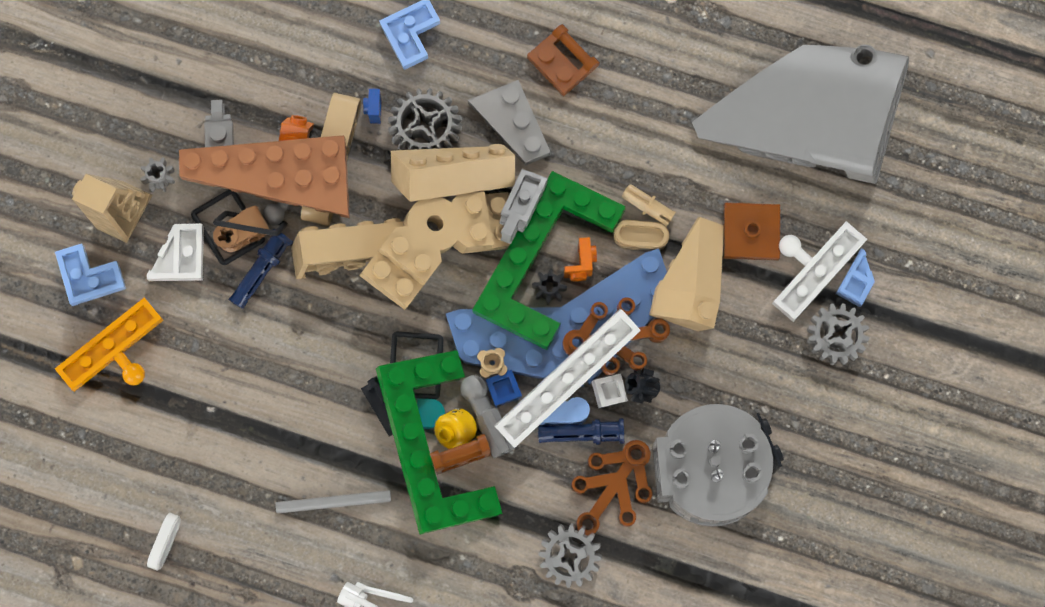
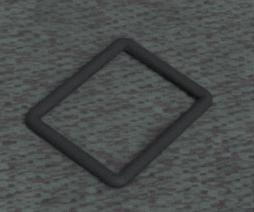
M228 189L191 212V217L195 224H202L197 214L229 195L233 196L241 211L247 208L237 192ZM204 228V238L221 265L231 263L265 241L263 237L224 260Z
M224 211L213 221V224L216 226L271 236H278L288 226L286 221H282L278 224L279 227L276 230L222 221L227 216L235 217L239 214L232 211Z
M396 331L392 334L390 363L396 362L397 337L438 340L437 354L443 353L444 339L439 334ZM441 384L435 385V394L414 393L415 398L438 399L440 397Z

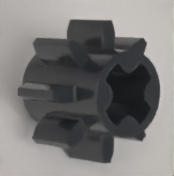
M552 268L545 275L538 272L540 282L532 283L533 289H539V292L536 294V300L544 298L547 305H550L551 300L555 298L561 302L562 297L559 292L567 291V286L560 284L564 275L556 276L553 274ZM547 282L553 283L552 292L546 291Z
M646 368L638 371L634 370V373L627 377L625 389L627 394L632 395L631 401L641 404L643 402L651 403L652 399L657 397L660 392V379L653 377L654 370Z

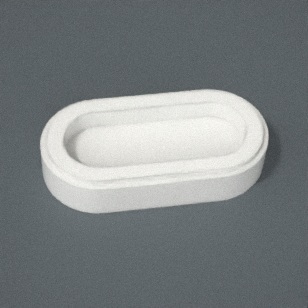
M168 513L164 519L150 552L147 567L158 571L164 565L181 523L180 516Z

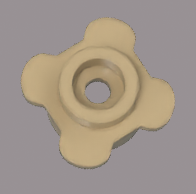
M503 349L482 350L478 353L477 358L481 362L479 372L482 377L488 378L494 374L500 376L506 374L507 366L504 365L503 358L505 357V352ZM490 361H495V364L490 365Z

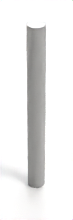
M388 490L276 502V513L391 502V492Z

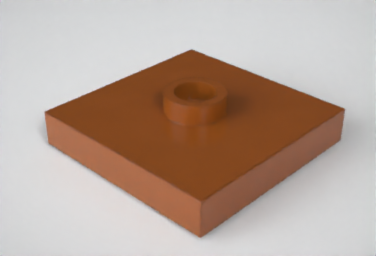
M724 203L723 259L779 261L780 204Z

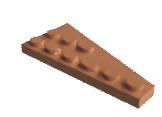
M344 135L179 150V175L182 180L212 187L218 186L238 193L244 192L259 198L293 206H304L315 209V211L334 213L350 219L347 151Z

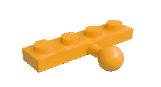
M144 297L58 365L55 370L70 389L75 392L115 360L123 370V380L129 385H138L145 378V370L140 364L132 363L124 352L164 320Z

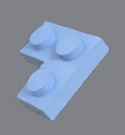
M421 0L379 20L380 26L404 70L428 59V54L418 35L440 24V19L430 0Z
M82 243L55 252L70 305L75 306L126 289L117 261L91 268Z

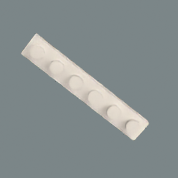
M619 309L496 423L494 427L515 448L641 330L622 309Z

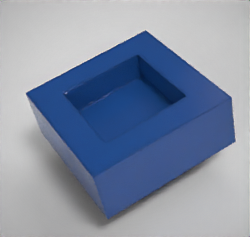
M369 89V97L363 100V113L368 114L370 124H381L382 97L380 89Z
M512 370L507 371L503 376L496 375L485 380L495 407L522 398Z

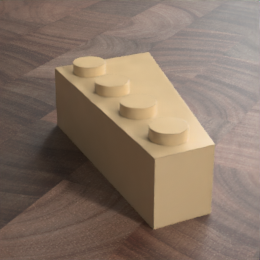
M492 144L488 147L391 151V182L410 202L513 187L515 184V154L502 144Z
M85 174L83 180H79L76 183L72 192V200L98 230L125 243L128 242L152 197V194L124 181Z
M393 218L381 224H374L373 221H363L358 223L357 226L346 227V224H334L329 229L318 230L316 226L303 228L298 232L291 247L296 279L306 278L305 272L317 271L319 275L331 274V271L341 266H344V269L348 271L366 266V262L372 260L394 229L403 226L404 221H401L399 218Z

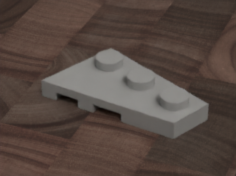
M519 80L468 100V104L474 111L476 110L481 115L486 124L493 128L525 166L551 155Z

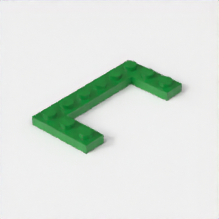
M554 171L548 177L547 186L528 226L525 227L523 232L517 231L512 243L508 246L472 309L474 314L545 350L549 349L561 327V323L513 300L562 211L566 210L613 233L626 210V206Z
M458 350L378 366L376 373L419 535L503 514L495 486L442 498L413 390L462 380L465 375Z

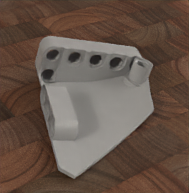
M802 45L732 91L695 119L692 124L699 139L736 146L746 154L805 167H816L817 164L841 169L846 172L847 177L850 179L876 184L906 78L909 56L875 50L870 45H860L857 48ZM863 57L872 58L869 64L862 65L859 63Z

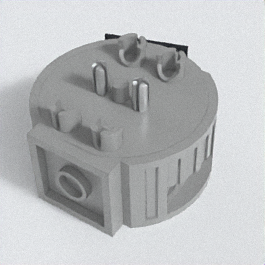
M723 404L700 406L679 417L669 428L665 437L656 438L652 445L658 502H669L670 508L677 515L689 522L702 526H724L748 515L768 494L767 487L771 481L772 474H775L782 467L781 461H784L779 446L777 444L773 445L769 435L772 434V430L767 419H762L759 413L753 417L741 409Z

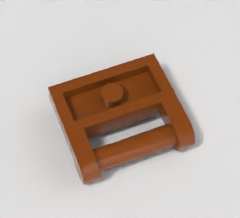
M561 24L551 35L527 54V59L564 97L599 66L600 62L595 57H590L568 34L569 30ZM561 41L583 66L578 70L555 44Z
M485 434L476 436L477 439L443 452L439 453L438 450L431 452L430 456L436 474L438 475L489 457L490 447Z

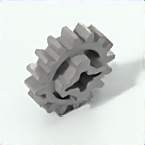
M843 303L837 310L834 304H830L828 312L821 308L818 311L820 317L814 315L810 321L814 325L809 326L807 332L813 334V336L809 337L807 342L815 343L816 346L813 348L812 353L820 351L822 353L821 361L829 357L831 365H834L838 359H840L842 365H846L848 357L855 361L858 358L857 352L863 353L866 348L861 343L869 341L870 337L863 335L869 329V326L861 325L865 317L863 315L856 317L854 315L856 308H852L848 312L846 311V305ZM836 317L844 318L847 321L838 320ZM823 324V325H824V326H823V329L825 330V335H824V337L821 339V337H820V328H821V325ZM844 329H847L843 333L842 337H834L833 339L829 340L834 332L843 331ZM853 330H855L856 332V340L854 345V341L851 339V334ZM829 347L837 348L840 352L830 350Z
M574 523L570 524L568 530H565V527L561 524L558 526V534L553 530L549 531L548 536L551 541L543 539L541 543L546 550L539 552V556L545 558L540 567L549 568L546 577L549 578L555 575L557 577L555 580L556 585L561 580H565L567 588H570L572 581H576V584L580 587L583 584V577L589 581L592 580L593 575L590 570L598 572L600 568L594 562L602 559V555L595 552L601 547V544L592 543L595 534L585 535V526H582L577 531L575 530ZM572 537L578 538L584 544L580 545L574 542ZM559 540L560 551L552 555L553 545ZM567 549H569L571 553L577 554L574 559V562L571 561L570 557H564V555L567 552ZM590 555L587 567L582 570L581 559ZM561 566L567 569L569 574L562 572L557 567Z

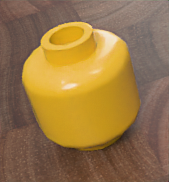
M455 408L441 415L434 426L438 442L447 449L471 442L477 431L473 416L468 411L460 408Z

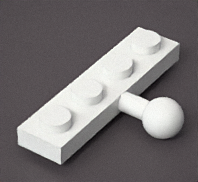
M846 221L812 258L801 248V242L798 237L794 235L784 236L779 242L780 252L787 257L794 256L805 267L772 304L794 322L867 241V238Z

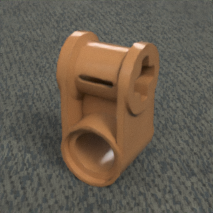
M257 206L249 207L226 221L270 229ZM221 226L216 227L213 232L214 242L224 251L231 253L266 236V234ZM227 233H230V234H231V236H230L231 242H230V243H227V242H226V240H227L226 234H227Z

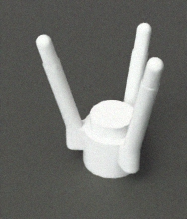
M347 582L337 600V603L344 607H378L366 600L368 596L364 593L366 592L408 603L413 602L412 597L369 587L360 582H357L356 585Z

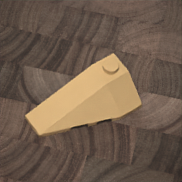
M702 217L696 219L682 243L680 252L668 266V272L655 288L650 316L695 331L714 328L720 304L724 225Z

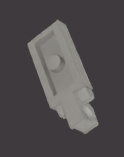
M211 100V115L205 116L206 122H204L205 147L234 145V127L231 115H225V105L222 100Z
M524 169L521 170L501 212L500 224L504 225L501 231V241L511 244L517 230L523 232L525 227L528 226L547 186L548 178Z

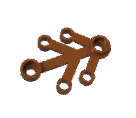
M628 297L622 298L617 305V311L622 309V303H628L631 310L623 311L629 316L635 309V302ZM594 303L590 309V315L580 330H571L564 336L562 346L568 356L577 349L572 344V340L579 339L583 344L590 337L589 335L596 323L606 317L608 308L604 303ZM600 307L603 310V315H596L594 308ZM654 319L648 326L638 327L641 331L630 341L648 338L654 343H661L669 336L670 326L663 319ZM656 325L663 327L664 332L662 334L655 331ZM626 346L616 353L617 356L628 362L633 370H641L647 364V357L644 353H634ZM615 357L608 360L614 363V370L607 369L606 363L601 367L606 375H613L618 371L620 363ZM633 358H641L642 365H636L633 362Z
M632 440L624 446L623 451L607 454L593 453L589 456L588 466L594 471H599L604 465L623 464L615 473L587 478L577 476L573 479L572 489L577 494H583L588 489L607 486L590 512L582 513L578 517L576 522L578 531L582 527L584 520H590L593 523V528L585 530L584 534L587 536L591 533L595 534L599 529L600 516L616 493L621 511L619 514L620 524L630 527L635 523L636 513L632 510L626 479L633 470L638 487L635 491L636 500L639 503H647L651 500L653 493L651 488L648 487L644 467L649 462L651 453L646 443L640 440ZM633 450L640 451L641 458L638 460L633 459L631 452ZM599 457L602 460V464L595 467L592 465L591 459ZM583 480L586 487L583 490H578L575 487L576 481ZM641 489L648 491L649 497L647 499L639 497L638 492ZM630 513L633 516L632 522H624L622 515Z

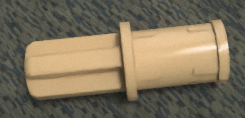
M631 184L627 186L622 194V198L642 210L643 215L645 213L666 227L676 213L655 200L656 196L650 197Z

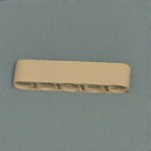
M333 93L321 137L344 135L348 159L360 114L361 98ZM302 206L301 220L326 226L330 225L333 213L319 212Z

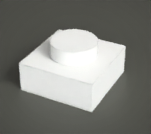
M621 373L591 381L598 408L628 401Z

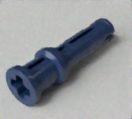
M282 233L278 236H271L265 246L259 248L257 251L258 258L228 300L239 308L244 309L270 269L279 265V258L288 246H292L293 241Z
M619 418L618 421L601 422L599 419H595V421H592V424L539 425V443L593 441V444L600 445L601 442L619 441L620 444H624V419Z

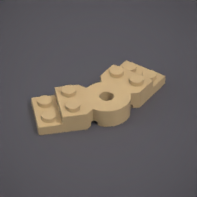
M484 191L459 194L455 196L452 202L442 197L418 200L405 216L403 226L394 229L359 276L405 310L442 262V253L452 247L462 254L508 248L510 244L500 240L502 237L501 231L504 225L500 224L501 212L509 197L508 192L485 194ZM427 222L435 223L438 226V231L429 229Z

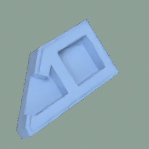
M861 248L836 292L837 295L859 307L862 306L875 282L864 249Z

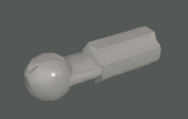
M471 375L465 378L461 383V395L466 401L471 403L477 416L475 421L481 433L486 436L493 458L495 459L514 450L515 448L494 427L502 418L498 409L493 408L489 400L486 381L478 375Z

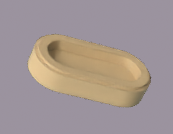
M623 220L617 224L613 238L615 243L624 249L662 250L668 243L669 231L665 225L659 222Z

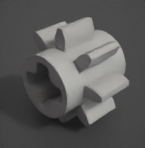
M163 157L160 159V162L149 158L150 163L146 167L141 166V170L146 176H143L140 180L143 184L150 183L149 190L151 192H154L156 188L166 192V187L169 183H175L174 179L170 176V174L175 172L173 166L166 167L167 161ZM160 171V178L156 179L155 173Z

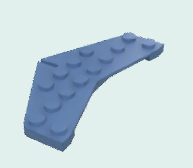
M655 249L639 256L562 307L531 308L561 323V327L548 350L474 314L472 309H459L446 313V318L456 350H458L462 362L481 367V362L477 358L480 351L501 348L505 352L503 359L504 365L507 366V371L512 370L514 374L545 379L569 357L562 346L563 338L571 330H580L590 315V309L594 303H604L608 308V313L603 320L596 323L590 335L596 332L615 314L619 301L625 297L631 298L635 302V309L628 317L637 327L647 326L654 318L649 314L655 288L659 281L663 280L667 271L660 250ZM628 303L621 304L623 310H631ZM600 307L594 308L596 315H603V310ZM579 339L572 340V344L578 348L582 345ZM490 361V365L495 364V361ZM601 368L587 380L588 385L603 372Z

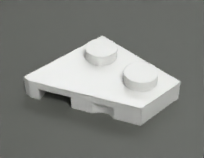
M203 224L173 225L168 234L167 242L162 245L158 253L159 257L152 270H149L147 273L148 281L203 280Z

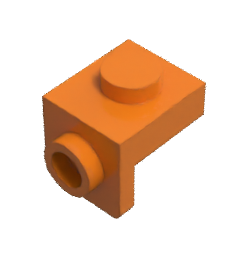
M298 115L286 118L281 123L279 141L309 138L314 123L307 122V118Z
M590 237L579 238L578 252L580 265L565 266L564 278H570V281L579 282L585 281L587 277L592 276V262H597L596 245L591 246Z

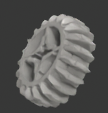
M418 88L416 91L417 96L413 97L412 93L407 92V101L399 98L397 100L399 107L391 108V113L394 116L388 117V123L392 125L388 128V132L390 135H394L391 140L394 145L399 144L398 150L453 148L451 143L459 142V137L456 134L462 133V126L458 125L462 122L461 115H456L459 111L458 106H451L452 99L450 97L443 100V92L439 91L433 96V91L429 88L427 94L422 95V90ZM422 107L434 108L436 111L427 112ZM413 111L414 121L408 124V128L403 130L404 120ZM420 117L423 122L430 125V133L427 128L420 124ZM447 120L446 131L437 139L436 129L442 126V122ZM416 138H424L428 141V143H418L413 140Z

